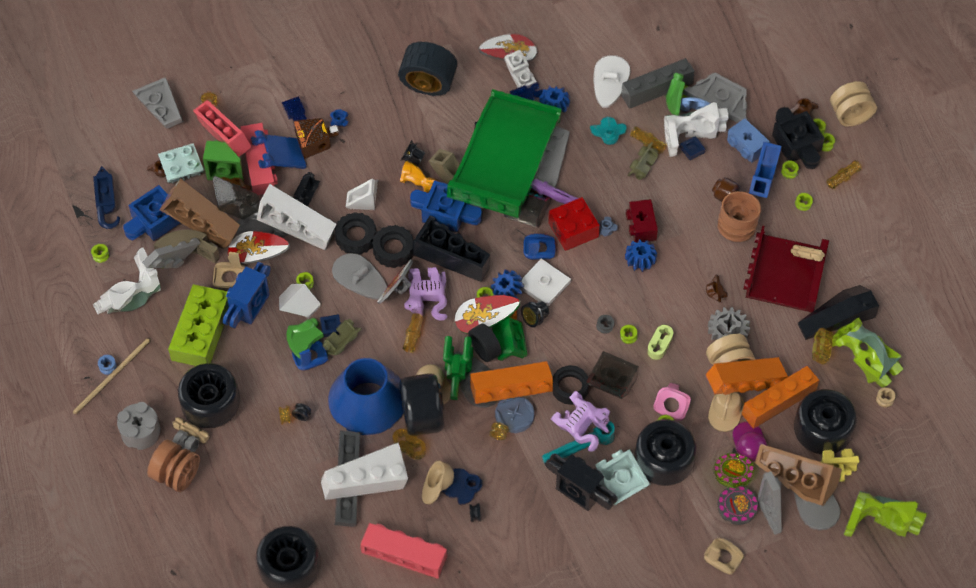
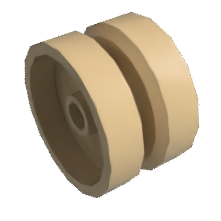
M863 82L847 83L838 88L830 98L838 120L843 126H855L866 122L877 110L874 99L867 85Z
M742 334L724 336L713 342L706 350V355L712 365L715 363L755 360L753 352L749 349L750 345Z

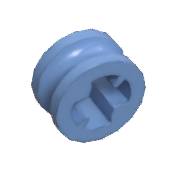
M111 355L101 356L98 360L99 370L105 375L111 374L117 368L115 359ZM106 362H110L111 366L104 367V364L106 365Z

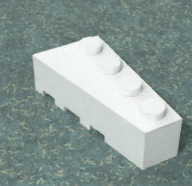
M269 184L260 201L256 219L323 250H326L336 227V223L322 216Z
M399 442L325 471L321 480L325 500L403 489L408 477Z

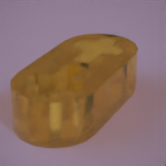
M820 328L816 332L812 359L822 365L826 364L831 357L833 340L832 332L824 328Z
M406 429L394 431L392 436L393 444L399 442L402 452L415 460L422 459L426 455V445L421 439L416 436H410ZM403 436H405V441H398V437L402 438ZM421 447V451L417 450L414 452V448Z

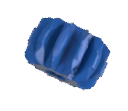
M557 85L555 88L549 86L548 90L543 89L539 97L540 103L561 108L562 112L565 113L570 105L568 92H565L564 88L558 89Z
M640 239L638 243L632 241L631 246H627L625 260L628 266H633L634 271L637 268H640L642 272L644 268L650 270L651 265L656 263L657 250H654V244L649 245L648 240L644 243Z
M505 269L503 274L498 272V278H493L495 283L491 285V288L494 290V295H506L517 298V294H522L520 290L524 287V284L521 282L522 277L517 275L515 271L509 272Z

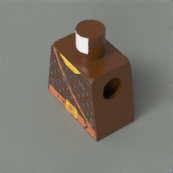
M322 118L293 121L295 134L304 159L330 149V138L339 136L337 126L326 127Z

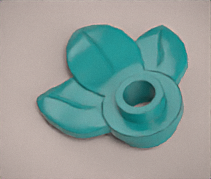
M604 117L600 125L590 126L591 133L594 136L601 137L603 142L608 145L615 144L619 136L627 130L626 124H617L616 120L612 117Z

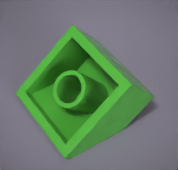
M206 141L203 162L207 180L221 181L223 176L228 179L237 177L244 181L241 159L225 142Z

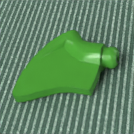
M679 73L674 74L666 94L668 109L671 114L677 116L680 113L681 97L685 82L682 81L684 76Z
M316 318L307 319L298 325L288 326L287 342L290 350L298 358H300V352L310 349L316 341L324 337L323 333L317 328L319 323Z

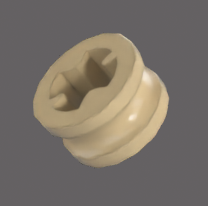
M881 388L878 391L876 401L881 407H890L894 402L895 393L890 388ZM882 396H889V400L886 398L883 399Z

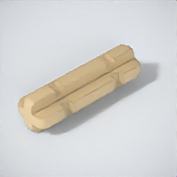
M794 245L793 249H791V253L794 256H801L806 259L822 261L825 256L822 250Z
M177 417L173 422L175 429L183 430L189 436L199 438L201 443H206L210 437L208 432L200 431V428L189 422H184L185 420Z

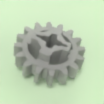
M723 307L722 312L717 309L715 315L711 314L708 321V334H712V340H718L731 334H742L747 339L750 332V321L746 320L747 315L741 316V310L734 312L733 307L730 308V311H727L725 307Z

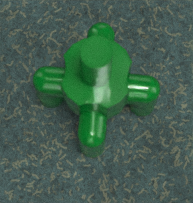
M446 336L443 361L447 371L446 378L452 380L450 399L457 400L459 382L465 380L466 372L472 370L474 348L472 347V338L465 337L463 355L454 354V346H452L453 337Z

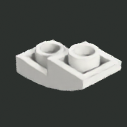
M521 50L504 56L510 74L520 92L536 85V80L530 72L529 64Z

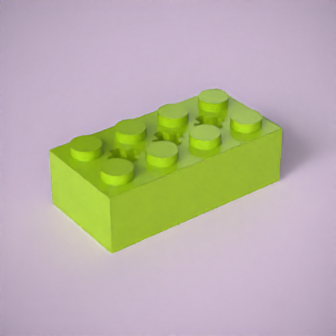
M192 285L168 348L171 361L193 366L211 363L225 325L223 324V317L229 309L226 297L227 291Z

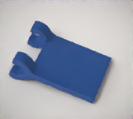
M256 130V137H251L253 145L264 143L267 153L262 155L264 160L258 161L260 168L280 166L305 169L307 167L297 138L265 135L261 130Z

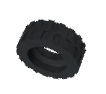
M357 212L342 216L335 227V238L339 248L347 254L358 255L367 253L368 250L373 248V237L376 235V225L373 219L368 215H364V213ZM352 227H361L365 231V236L361 240L353 241L347 237V231Z
M389 225L381 228L380 231L376 232L372 242L376 261H379V264L388 268L402 267L413 258V236L409 230L402 226ZM388 240H399L403 248L399 253L391 254L385 251V243Z

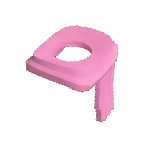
M670 383L667 387L659 390L654 403V410L661 415H669L674 420L682 421L690 405V396L679 391V385ZM667 398L677 399L679 402L677 411L669 412L666 410L664 402Z

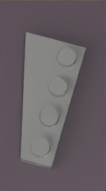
M556 126L536 175V179L542 182L547 181L549 185L555 188L559 179L570 131Z

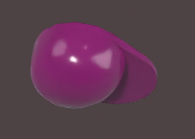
M742 422L734 428L732 437L738 454L744 456L742 458L744 460L749 459L750 462H755L760 444L767 446L762 430L759 426L753 429L748 422Z

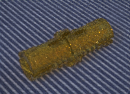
M637 126L630 133V137L642 142L643 146L647 147L653 142L651 148L657 149L660 154L667 147V143L660 141L654 137V134H648Z
M854 160L845 168H840L838 173L827 179V185L831 189H835L841 183L849 181L851 176L862 169L860 163Z
M416 313L412 314L410 325L406 329V339L402 347L406 352L409 351V348H411L410 353L415 351L417 339L421 335L420 328L424 320L421 314H418L417 318Z

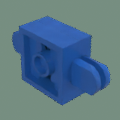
M434 180L429 193L416 189L410 195L411 207L422 210L423 223L431 215L439 224L443 223L448 226V230L458 232L462 222L475 226L481 222V208L447 197L448 184Z
M160 185L128 205L133 219L125 223L123 229L125 236L129 240H135L146 233L155 241L180 224L179 221L160 211L168 195Z
M258 262L254 269L245 267L243 272L237 275L236 283L227 291L226 297L229 309L223 317V324H230V327L236 328L240 320L249 324L253 323L270 295L267 282L271 269L270 266Z

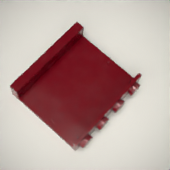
M762 225L761 233L757 232L754 243H758L757 248L753 247L751 254L754 262L749 263L747 274H750V279H745L743 289L747 290L745 298L812 313L817 300L829 240L822 239L819 247L765 235V226ZM794 245L822 250L825 256L822 261L806 259L801 256H794L791 253V249H793Z

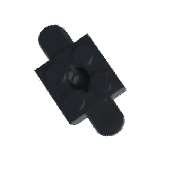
M788 107L778 109L772 137L777 145L782 146V153L788 161L801 159L807 169L817 168L821 160L818 152L822 151L825 138L807 111L794 115Z
M553 453L550 459L545 462L546 468L557 475L556 490L585 510L589 511L595 503L610 510L618 500L613 492L604 487L605 476H603L602 472L588 466L582 458L571 454L567 460H564Z

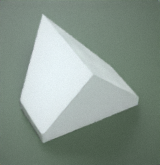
M370 179L348 191L346 208L375 210L378 180Z
M291 284L279 296V310L302 315L308 319L321 306L305 284Z

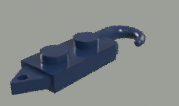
M101 166L96 176H93L97 218L102 228L112 229L120 223V217L117 216L116 221L113 223L105 221V215L113 212L116 204L112 174H109Z

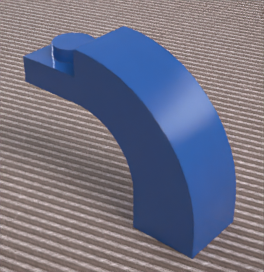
M763 142L749 194L768 198L782 146Z

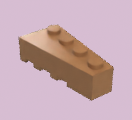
M182 179L172 188L160 208V211L190 229L207 234V238L224 249L231 243L240 226L233 218L229 217Z

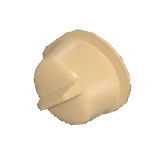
M733 392L728 395L715 394L708 417L714 429L727 432L733 430L738 425L744 407V401L739 393Z

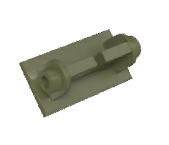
M653 142L639 150V158L635 159L629 166L631 170L628 176L634 173L639 180L646 177L651 168L647 164L652 166L658 157V150L651 148Z
M351 319L344 320L336 329L340 335L338 336L336 332H333L324 340L323 347L328 350L326 352L327 355L342 353L345 349L344 347L357 337V333L361 328L353 327L354 322Z

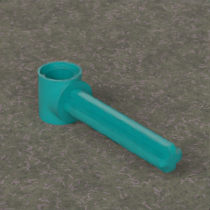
M608 421L606 425L610 432L609 434H602L603 430L598 427L593 428V432L589 433L598 437L600 445L611 444L615 439V426L611 421ZM574 440L542 455V460L545 464L553 453L564 459L589 447L591 442L581 444Z

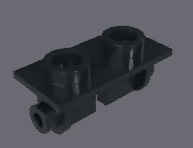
M308 172L302 177L292 197L307 207L320 184V181L315 180V175L312 172Z

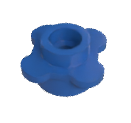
M341 109L331 112L330 117L332 121L330 125L347 126L348 121L346 117L348 113Z

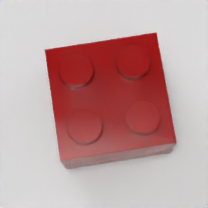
M583 197L549 210L548 223L565 251L599 237L600 225Z

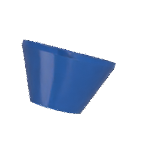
M370 358L355 360L335 379L330 388L328 403L332 417L337 423L345 427L347 431L360 432V435H374L390 429L404 414L399 384L400 377L377 360ZM363 383H374L382 387L370 395H360L352 391L356 386Z

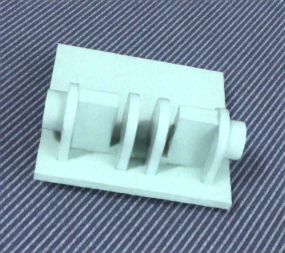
M194 143L158 154L168 183L171 182L173 184L179 181L180 178L184 180L185 176L189 179V175L193 177L200 175L204 171Z

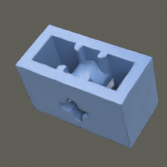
M745 118L728 130V143L735 147L742 157L748 159L751 163L760 157L763 142L770 143Z

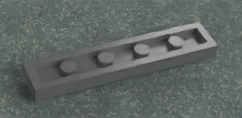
M340 430L337 466L359 458L360 432ZM357 496L336 499L334 525L355 527Z

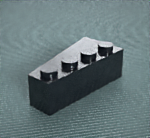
M431 215L413 241V256L482 282L490 269L491 255L472 242L468 243L460 234H454L448 230V226L443 223L439 224Z

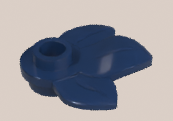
M455 468L453 469V483L446 490H443V493L450 498H457L458 504L464 505L471 502L474 494L481 490L482 480L475 474H469L465 469ZM470 483L476 484L474 487L469 486Z

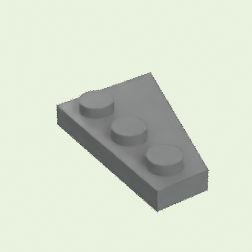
M166 77L132 91L166 129L183 122Z
M772 471L763 475L757 499L774 535L782 532L781 484L779 479L774 477Z

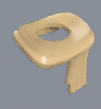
M229 252L228 259L230 262H219L215 265L213 273L214 287L230 288L234 286L236 280L224 282L222 276L228 271H232L236 275L243 272L245 266L240 263L239 253Z
M722 538L715 539L704 554V559L707 563L726 574H733L744 557L743 553L733 543ZM720 550H726L731 554L732 559L729 563L723 564L718 561L721 555Z

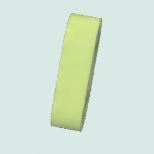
M661 325L656 329L648 345L647 353L650 358L658 360L665 355L673 338V329L670 326ZM664 332L668 333L662 340L661 334H664ZM657 345H660V349L657 352H654L653 349H656Z

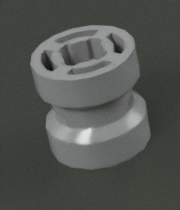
M179 430L172 442L181 445L182 450L186 448L191 450V452H195L200 440L195 436H189L183 430Z

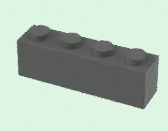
M684 58L623 82L621 97L628 108L631 109L666 95L675 73L684 76L682 81L685 82L686 86L693 84L695 71L688 60Z

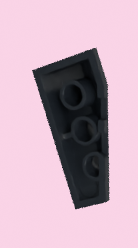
M858 285L842 290L799 321L798 326L805 340L838 330L857 318L861 322L876 318L879 304L871 290Z

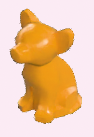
M406 161L403 165L400 179L402 183L410 181L416 186H422L424 192L429 193L434 180L440 182L434 178H427L418 166L409 161Z

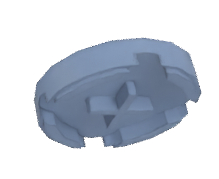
M526 398L503 399L497 404L495 419L500 428L506 432L520 433L531 426L534 421L535 412L533 405Z

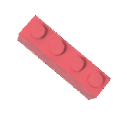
M208 100L193 110L201 125L218 141L225 142L238 157L251 148L244 133Z
M262 123L240 126L241 131L251 145V148L245 154L253 196L263 195L269 184L273 186L278 184L276 173L272 174V170L275 169L274 166L260 168L258 161L264 160L262 155L267 153L264 143L253 145L251 137H256V130L263 131L265 135H268V131L263 129Z
M369 523L360 544L361 553L437 579L447 559V549L442 545L425 542L420 537L413 538L407 536L399 530H389L381 524L374 525Z

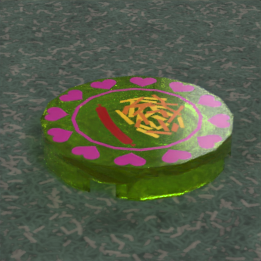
M727 453L715 461L713 472L716 480L723 486L738 488V486L743 485L744 487L752 481L754 466L750 459L744 455Z

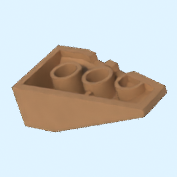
M760 444L755 464L766 472L772 471L774 477H777L784 486L791 489L800 498L824 506L836 490L842 472L841 468Z

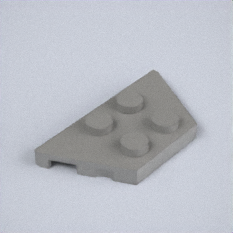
M715 72L706 79L699 80L696 85L684 89L683 94L688 97H697L709 103L715 102L718 109L727 108L728 118L737 123L744 118L747 120L746 89Z

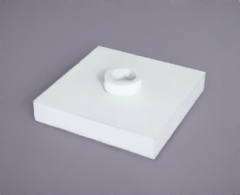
M540 259L522 278L521 282L524 284V287L521 290L538 302L543 301L549 306L571 283V279L543 259Z

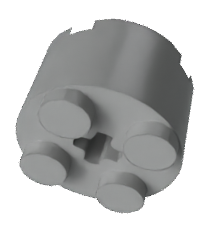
M139 402L127 406L118 414L117 426L125 445L130 448L134 447L138 450H143L157 442L161 428L157 414L152 407L144 402Z

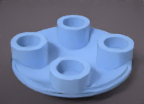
M697 97L681 98L680 110L690 111V108L698 110L711 103Z

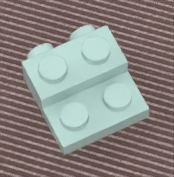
M621 449L612 454V460L607 462L604 459L595 464L596 469L600 470L603 476H605L604 487L613 492L618 498L614 505L650 485L630 449L625 452Z

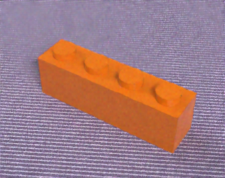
M779 357L715 363L707 372L706 377L714 394L728 395L733 392L745 393L752 390L761 391L769 389L787 378L788 375Z
M545 361L471 373L470 388L475 404L552 392L553 377L548 362Z
M806 366L745 402L742 416L754 429L798 403L809 393L816 391L819 379Z

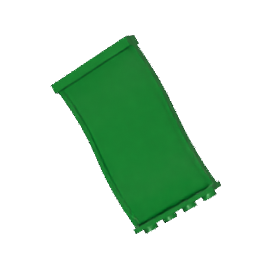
M492 89L491 96L479 117L463 159L453 179L447 185V197L519 218L521 208L531 190L549 141L557 124L561 121L562 109Z

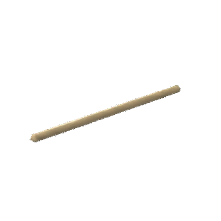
M146 338L73 410V414H77L150 342V339Z

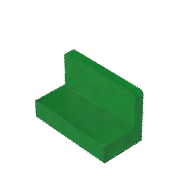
M508 317L493 326V333L498 339L502 351L501 355L497 357L498 360L503 361L511 355L522 359L528 356L522 322Z

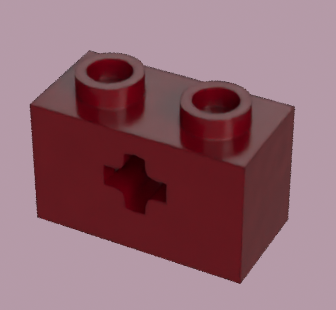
M652 200L630 201L625 213L626 220H630L629 234L633 236L634 242L638 243L639 239L642 242L647 240L657 241L658 228Z

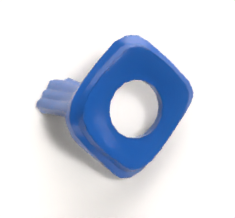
M545 234L526 236L523 241L524 256L530 260L554 258L556 253L554 237ZM539 242L546 245L547 250L545 252H539Z
M316 341L310 349L300 352V358L292 352V357L299 370H308L328 361V355L321 341ZM310 350L318 354L316 359L311 360L312 353Z

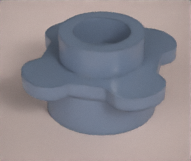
M608 216L604 217V220L600 222L597 221L600 225L599 233L603 236H610L613 231L617 230V225Z

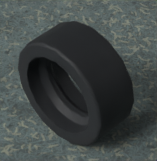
M482 323L469 330L468 336L472 338V347L483 361L490 362L501 355L502 351L499 341L487 325Z
M572 365L558 369L553 375L552 392L554 397L564 404L573 405L570 399L573 393L562 391L559 388V382L566 377H575L582 383V388L578 393L585 399L589 389V385L586 384L589 382L586 372Z

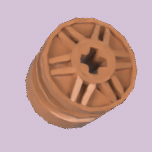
M740 191L725 196L718 219L720 234L733 242H743L752 238L756 232L761 213V205L758 199L752 194Z
M167 439L154 452L148 466V477L159 483L165 482L167 487L173 488L177 492H182L194 479L199 467L200 456L185 448L182 450L181 445Z

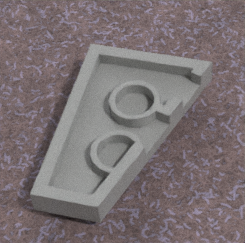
M193 238L188 244L182 241L175 247L169 245L155 249L142 263L146 268H178L184 263L183 260L200 244V241L197 238Z

